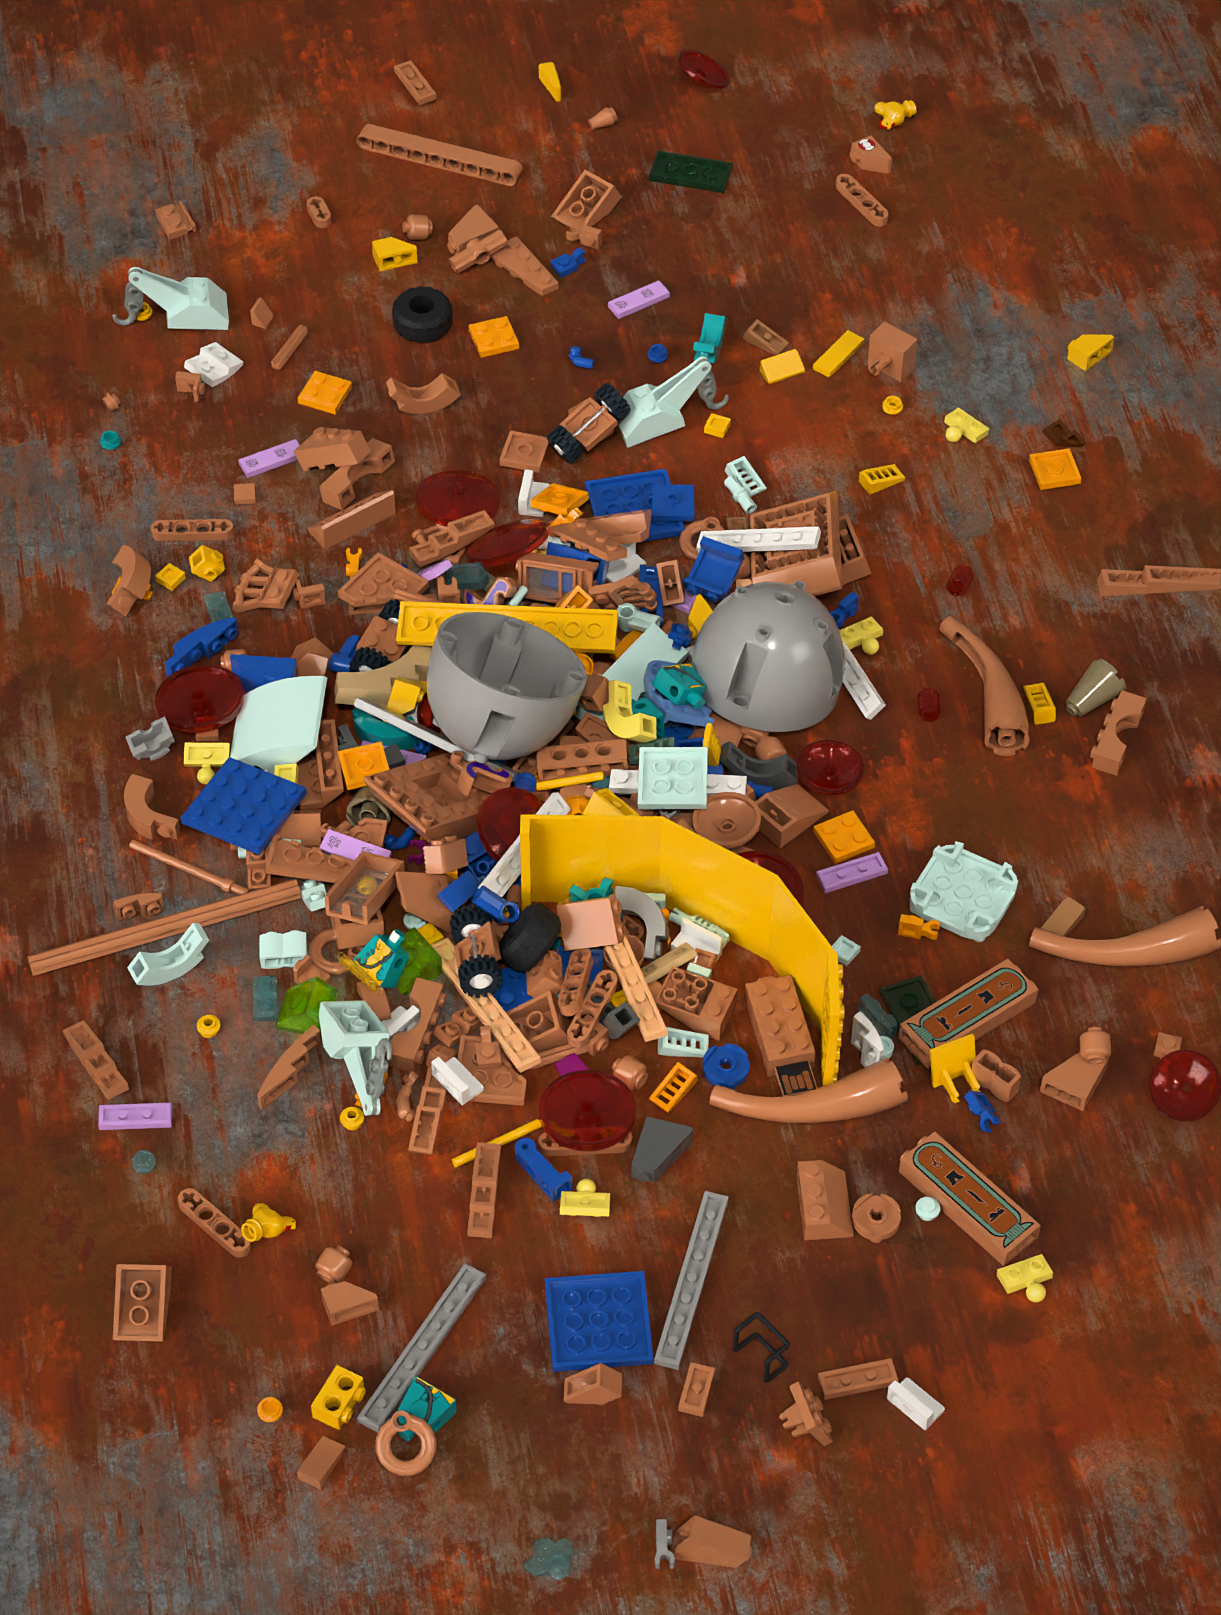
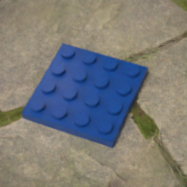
M666 469L585 481V490L589 492L588 501L593 517L651 509L649 537L644 541L680 536V533L685 530L683 521H652V485H671Z
M229 757L181 816V823L259 855L307 794L306 787Z
M644 1271L545 1278L552 1372L584 1370L599 1363L608 1367L653 1364L654 1358Z

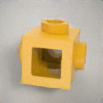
M201 545L189 556L192 573L210 582L225 570L223 556L217 550Z

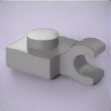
M656 1519L655 1567L660 1569V1561L667 1559L670 1562V1569H673L675 1557L667 1549V1545H672V1529H667V1519Z

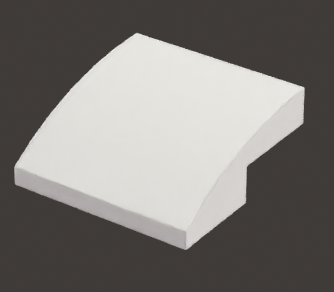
M214 342L202 347L200 355L186 360L184 368L191 373L201 374L202 381L214 387L238 371L243 366V361Z
M860 1011L853 1017L851 1044L861 1052L860 1063L867 1067L883 1059L884 1048L877 1030Z

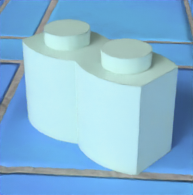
M292 930L284 934L268 932L259 936L261 968L294 967L298 960H302L308 954L306 932Z

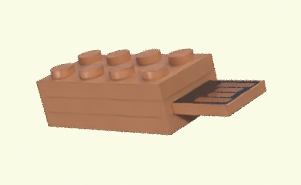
M791 975L779 978L773 976L759 978L757 982L745 984L744 1000L767 1076L776 1075L782 1097L799 1095L817 1089L811 1069L814 1068L815 1049Z

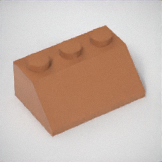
M823 1160L799 1161L796 1179L804 1240L853 1237L845 1171Z

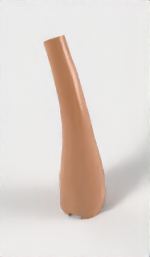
M948 616L941 623L939 631L961 648L971 659L984 683L985 745L992 748L993 753L997 755H1016L1017 750L1021 748L1025 750L1029 744V724L1019 691L1010 674L989 646L954 617Z
M1201 906L1148 929L1117 939H1074L1035 927L1030 938L1029 947L1061 958L1095 965L1149 966L1180 962L1206 955L1221 949V938L1216 939L1215 929L1218 928V925L1209 909L1204 910V906Z
M885 1058L830 1084L794 1096H753L739 1093L731 1088L715 1085L711 1093L709 1105L742 1116L767 1121L820 1123L854 1119L882 1112L907 1102L908 1095L907 1091L901 1093L900 1082L903 1080L895 1064L892 1061L889 1062L888 1058Z

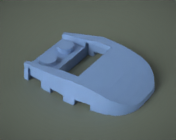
M654 660L648 663L644 674L646 698L663 713V723H667L670 720L675 723L681 722L693 726H703L704 729L707 723H712L713 725L715 720L709 717L712 709L706 704L697 710L691 704L677 706L652 685L660 667L678 665L677 663Z

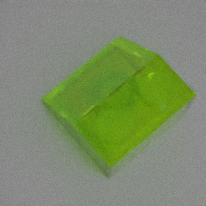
M415 927L404 933L406 937L400 945L409 954L408 961L396 985L397 989L404 996L411 993L417 977L431 981L443 973L442 957Z
M318 976L287 989L275 1028L303 1034L312 1025H315L321 1031L319 1021L320 1002L335 1001L338 990Z

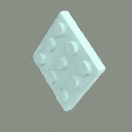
M640 747L638 809H707L708 747Z

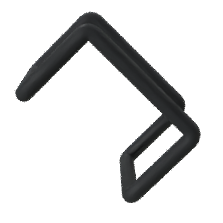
M756 1312L735 1328L733 1351L738 1352L753 1339L757 1338L772 1353L765 1361L764 1382L768 1383L788 1367V1362L780 1354L790 1347V1342L761 1313ZM758 1317L785 1345L776 1351L759 1333L751 1334L739 1344V1331ZM777 1358L783 1365L769 1375L770 1362Z

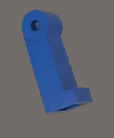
M522 1138L516 1142L517 1162L553 1202L561 1198V1191L569 1192L573 1189L572 1176L567 1171L559 1174L536 1149V1143L532 1139Z

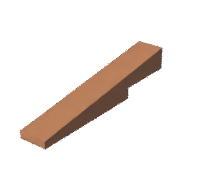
M1148 565L1144 566L1143 571L1101 569L1097 583L1100 596L1221 589V569Z

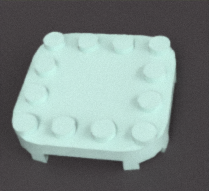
M955 841V845H945L943 847L938 845L933 850V856L916 883L912 884L909 899L910 911L926 921L937 920L941 922L940 927L976 942H982L996 929L1013 901L1018 885L1017 876L1012 871V866L1007 862L1001 866L964 850V843Z

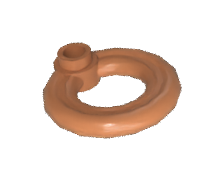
M715 517L694 521L687 525L685 530L680 533L679 545L681 551L688 558L696 561L699 553L692 545V537L701 531H722L725 529Z
M333 928L316 935L309 944L308 955L312 957V964L329 975H340L350 972L340 961L330 962L322 955L323 947L329 942L336 941ZM363 946L349 948L347 957L353 961L357 956L354 953H359Z
M399 1410L380 1427L376 1437V1453L380 1463L388 1471L399 1476H413L424 1471L432 1463L436 1453V1437L433 1429L424 1419L412 1415L408 1411ZM404 1416L407 1420L406 1424H399L397 1418ZM411 1430L419 1436L421 1450L414 1459L401 1460L393 1454L391 1440L397 1432Z

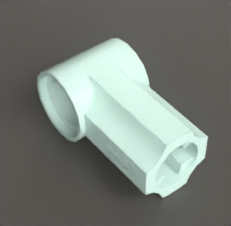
M630 603L622 604L617 608L619 613L618 625L623 631L638 630L645 632L653 622L658 627L660 626V616L638 611Z

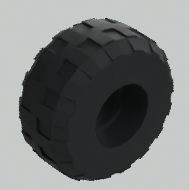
M423 286L412 287L402 292L393 303L392 319L394 328L399 335L411 342L429 343L440 339L450 330L453 318L452 305L449 298L438 289Z
M532 903L520 913L519 918L510 924L500 940V959L517 972L529 971L545 956L558 937L561 930L559 916L543 904Z

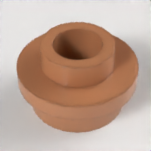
M107 392L105 397L102 398L103 402L111 412L114 410L118 411L120 409L118 407L121 404L114 393L110 395Z

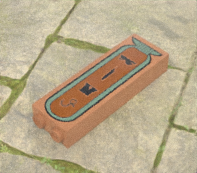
M1006 959L901 1023L898 1039L927 1069H930V1049L969 1034H973L975 1040L1035 1004L1039 989L1033 981L1029 980L1021 972L1017 965Z
M935 1131L928 1137L924 1136L921 1138L915 1148L911 1151H905L900 1157L899 1173L926 1197L936 1199L940 1204V1209L1003 1266L1007 1265L1038 1238L1041 1225Z

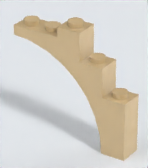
M413 645L399 660L374 670L338 672L334 685L335 703L354 705L356 698L365 697L387 708L395 679L398 676L416 682L427 681L428 662L432 646Z

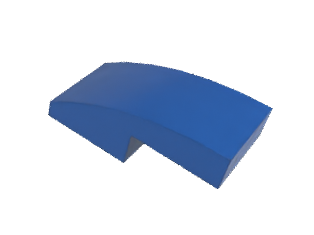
M468 870L443 889L437 897L453 913L474 897L475 893L479 890L480 883Z

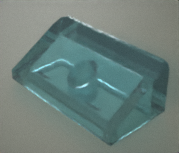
M481 562L452 564V567L445 571L447 585H451V579L455 577L457 588L460 590L483 589L490 579Z

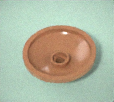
M720 792L707 797V809L694 810L692 817L693 829L696 834L723 848L737 847L747 843L757 834L761 825V813L757 804L748 796L736 792Z

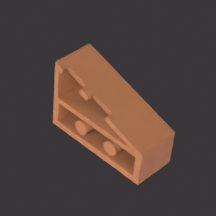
M319 427L293 452L303 471L306 472L315 466H318L319 469H325L328 464H335L336 467L358 464L371 450L361 431Z
M848 514L839 517L842 585L872 574Z

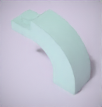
M192 923L175 945L157 953L139 952L127 968L137 985L151 986L166 983L186 974L204 958L201 951L209 942V938L200 923Z

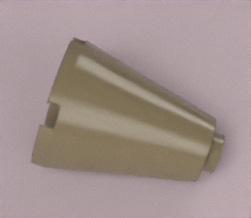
M1097 658L1092 661L1066 700V710L1074 717H1082L1114 699V697L1119 696L1122 690L1126 691L1124 679L1121 678L1119 680L1115 674L1118 671L1110 663L1103 659L1097 660Z
M367 786L361 787L347 806L346 818L352 827L358 825V822L364 818L387 820L388 825L390 823L391 810L376 798Z

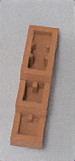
M485 510L448 523L447 529L429 535L427 542L410 547L409 554L416 564L422 567L452 554L494 528L495 523Z
M84 1020L62 1030L77 1057L108 1100L129 1090L127 1081L117 1070L115 1062L105 1051L103 1043Z
M312 1025L293 1042L267 1075L257 1094L261 1110H264L298 1083L297 1072L310 1063L309 1053L321 1044L320 1029L315 1025Z
M428 1067L425 1085L422 1087L408 1152L433 1155L448 1097V1091L432 1075L431 1067Z
M477 1142L467 1236L492 1238L501 1144Z

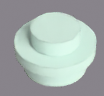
M406 913L403 919L405 927L411 932L427 923L426 920H422L412 913Z
M923 1197L916 1203V1213L922 1220L931 1221L939 1215L940 1204L932 1197Z

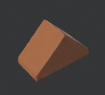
M678 560L657 563L663 606L684 603V578Z

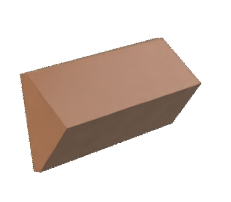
M394 491L377 492L313 524L307 529L326 550L396 514Z
M322 809L293 810L276 834L281 835V839L301 840L302 846L307 848H319L318 846L322 843L320 832ZM230 843L231 850H238V846Z

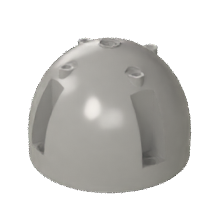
M795 581L793 585L783 582H760L745 587L739 586L735 589V592L725 597L717 605L713 613L703 623L694 645L691 664L706 683L707 688L702 695L705 704L717 714L748 728L770 732H787L813 726L826 718L834 709L844 675L845 653L843 641L838 626L829 610L815 596L805 591L806 584L803 581Z
M489 612L456 614L444 620L440 625L429 656L427 696L434 716L433 724L440 727L443 733L459 748L475 755L474 759L479 763H486L488 759L508 760L523 757L545 746L566 726L578 705L586 685L587 675L581 660L566 644L533 624L510 616Z

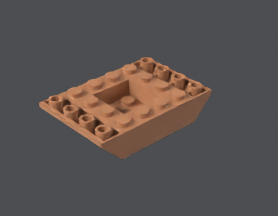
M836 490L750 514V529L819 526L821 530L817 549L751 551L753 584L760 582H783L793 585L795 581H803L806 584L805 591L813 596L842 589L838 492Z
M450 752L364 777L363 780L376 798L430 844L431 840L443 839V836L457 835V838H462L475 833L489 823H492L494 826L500 821V816L518 801L509 792L505 796L498 797L471 787L468 797L462 795L456 786L460 772L451 766L450 758L452 753Z

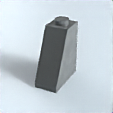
M646 1116L631 1164V1177L642 1182L650 1181L655 1183L692 1144L693 1127Z

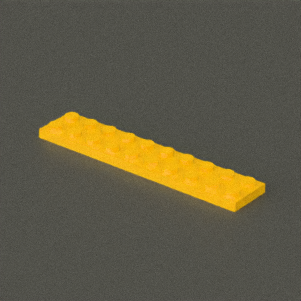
M400 602L396 637L397 645L432 646L440 625L447 618L465 612H489L510 616L533 624L561 640L573 652L615 654L618 610Z

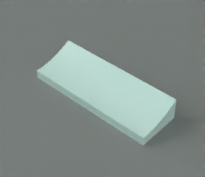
M653 622L602 676L606 677L609 682L618 680L631 684V699L637 701L641 698H646L644 674L649 662L661 660L682 664L689 656V650L682 646L680 650L672 647L673 640L668 638V635ZM580 701L578 702L576 718L582 720L586 712L605 721L603 710L602 712L586 710Z

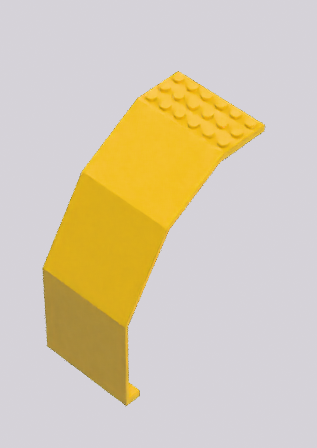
M521 815L522 911L532 902H562L569 900L572 896L569 894V889L572 885L580 887L585 892L592 888H599L604 878L613 880V884L610 887L613 889L612 894H615L616 886L637 889L643 893L666 894V908L672 911L674 908H678V910L690 916L698 915L700 918H704L705 921H709L711 924H715L730 935L729 941L768 960L780 977L791 975L801 1006L820 1030L822 1086L837 1081L844 1020V1005H842L844 987L841 985L843 964H838V954L778 875L663 816Z

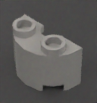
M165 716L151 723L150 729L146 731L136 730L126 736L132 755L137 760L150 758L153 761L161 758L170 751L168 747L172 742L174 743V738Z

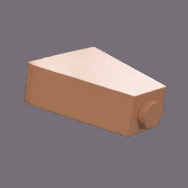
M477 204L448 233V249L452 254H457L466 249L467 244L472 239L479 238L481 240L499 230V227Z
M1078 1052L1043 1076L1040 1092L1084 1111L1107 1070L1109 1058L1105 1059V1062L1102 1064H1089Z
M695 1515L672 1533L670 1551L674 1554L675 1559L737 1568L750 1558L752 1546H750L751 1535Z

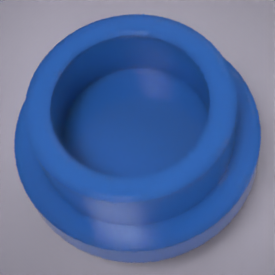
M655 344L648 350V358L652 362L661 363L668 358V352L663 345Z
M520 773L515 779V788L521 794H531L537 787V780L531 773Z

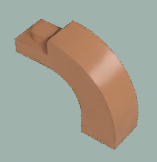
M443 373L428 385L416 388L408 387L392 377L386 382L389 389L388 394L397 402L399 410L410 414H425L438 411L450 405L461 396L456 381Z
M122 545L112 562L122 569V577L107 605L121 615L127 616L136 599H142L147 590L151 576V567L146 558L131 547Z
M131 774L124 790L126 813L131 826L139 834L151 840L154 839L156 833L162 837H170L177 840L181 833L179 819L154 812L148 807L155 794L153 780Z

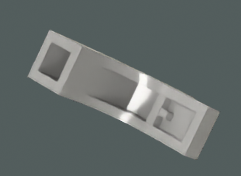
M616 886L615 894L617 900L622 905L621 913L640 917L645 922L647 935L644 958L648 962H653L662 954V942L660 940L669 941L667 920L658 905L648 895L637 889Z

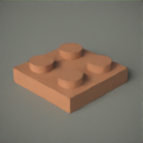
M510 430L499 459V465L521 470H533V472L540 473L550 443L543 436Z

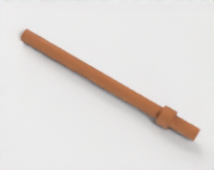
M134 839L129 844L130 848L221 887L222 891L229 894L233 892L240 895L250 892L249 889L236 884V881L232 879L221 878Z

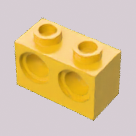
M336 1365L311 1405L313 1418L340 1430L343 1423H348L351 1419L355 1404L357 1402L360 1403L364 1398L366 1389L364 1388L363 1377ZM346 1386L352 1387L349 1390H342ZM331 1407L339 1408L335 1411L328 1410Z

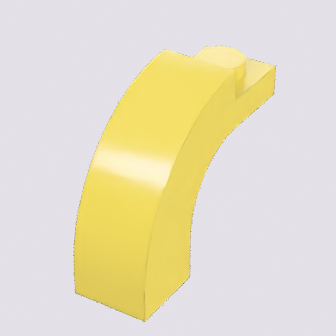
M618 680L610 681L609 703L603 705L604 717L609 729L619 737L644 743L657 739L656 717L642 713L633 715L631 684Z

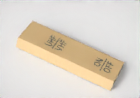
M687 942L641 968L646 983L658 980L668 974L672 966L680 967L695 958L697 953Z

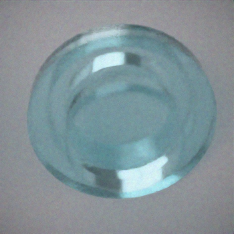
M147 1150L138 1151L132 1158V1168L140 1174L149 1173L156 1166V1158Z

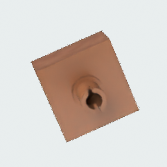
M884 321L870 335L869 371L872 374L874 373V375H879L880 372H883L901 382L915 368L918 339Z

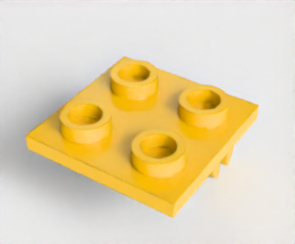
M973 1034L930 1049L932 1086L936 1088L943 1085L953 1103L960 1102L957 1098L959 1094L952 1082L954 1078L963 1075L971 1090L980 1092V1085L972 1071L973 1059L976 1057L975 1036Z

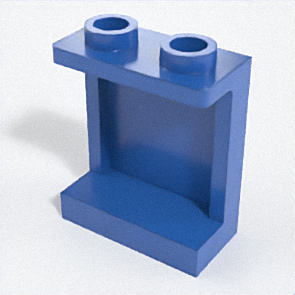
M703 536L700 541L701 550L688 578L683 579V584L686 591L690 594H701L712 602H721L729 594L745 559L741 549Z

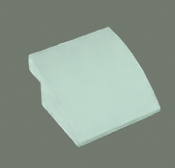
M301 676L282 679L262 685L242 696L238 705L230 757L251 766L256 765L263 770L268 769L271 774H274L275 765L296 763L317 747L327 678L325 676Z

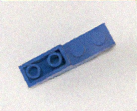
M231 617L210 623L191 632L174 644V655L165 662L166 676L174 681L179 675L184 674L186 669L194 662H197L202 655L210 659L215 653H219L223 646L237 636V619Z

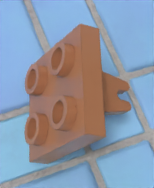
M799 1382L790 1385L789 1387L796 1403L779 1415L781 1420L788 1419L787 1422L783 1423V1427L785 1429L797 1427L791 1433L794 1437L810 1433L823 1446L832 1443L833 1440L830 1432L833 1430L828 1419L822 1416L821 1410L824 1408L819 1397H814L809 1388L805 1389Z

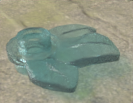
M548 1538L536 1539L533 1543V1553L535 1556L523 1563L525 1570L537 1577L548 1574L554 1579H563L568 1576L571 1569L570 1557L573 1553L571 1542L567 1538H562L557 1543Z

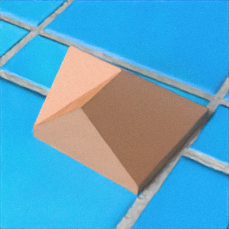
M315 637L296 646L291 658L297 661L298 677L325 676L328 680L331 674L329 664L334 653Z

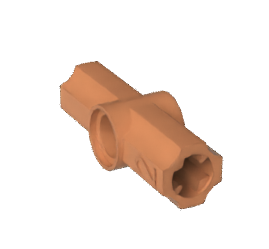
M497 230L481 240L479 238L472 239L467 244L466 249L448 258L449 263L456 273H460L475 263L482 265L490 259L491 254L507 246L508 241L501 230Z

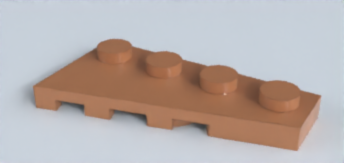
M517 236L507 240V246L491 254L490 259L495 261V265L510 271V275L514 278L522 279L523 284L541 296L559 289L558 281Z
M580 518L576 519L575 522L548 527L549 536L555 537L558 535L560 536V541L565 543L572 541L575 543L576 548L589 550L590 554L608 562L627 558L626 548L591 524L587 519Z
M586 712L575 728V733L586 743L625 739L615 735L605 721ZM626 739L628 755L630 745H635L642 742H636L633 740ZM629 764V770H639V764Z
M275 834L272 838L265 873L336 883L354 860L336 854L328 855L322 853L319 848L312 847L310 849L301 846L298 841L293 839L287 841L281 839V835Z

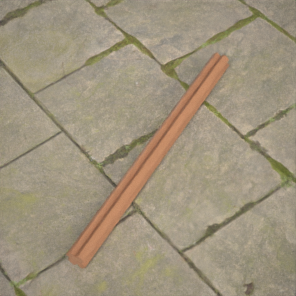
M295 878L27 956L32 975L36 976L184 933L192 923H200L204 927L301 899L300 887Z

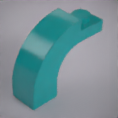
M705 313L699 342H694V360L705 356L711 363L717 361L726 328L727 318L725 316Z
M353 705L351 716L354 721V730L356 736L362 742L363 740L372 743L382 741L384 746L397 744L399 749L406 751L414 748L415 743L420 744L419 741H422L421 738L388 722L375 719L371 714ZM412 716L407 717L408 719L414 721Z

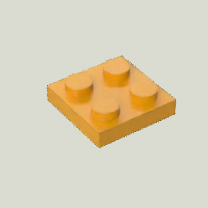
M507 316L469 325V332L481 358L519 349L518 339Z
M314 371L298 397V404L336 415L352 389V381Z
M1070 448L1029 455V462L1040 490L1081 484V476Z
M552 483L531 499V507L542 512H551L558 516L564 513L567 516L573 509L579 508L589 500V492Z
M382 741L338 751L347 790L367 786L363 781L364 777L390 770Z
M853 810L815 825L813 828L814 834L835 864L875 848V841Z

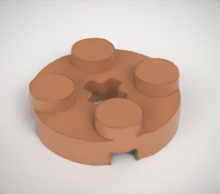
M866 1194L854 1204L851 1220L855 1230L861 1236L870 1239L874 1243H879L883 1239L890 1238L898 1231L901 1222V1211L898 1203L888 1195L872 1196V1194ZM871 1214H881V1220H873Z

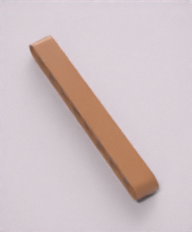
M366 124L356 139L358 146L364 150L507 186H513L523 170L522 165L512 159L372 124Z

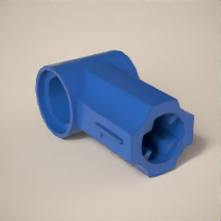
M352 635L348 637L339 653L335 652L332 655L329 664L330 671L336 673L352 672L349 670V663L357 652L356 646L361 639L359 636Z
M481 886L472 898V904L491 915L499 924L511 923L519 918L520 909L516 903L508 902L485 886ZM504 907L509 911L508 918H505L503 915Z

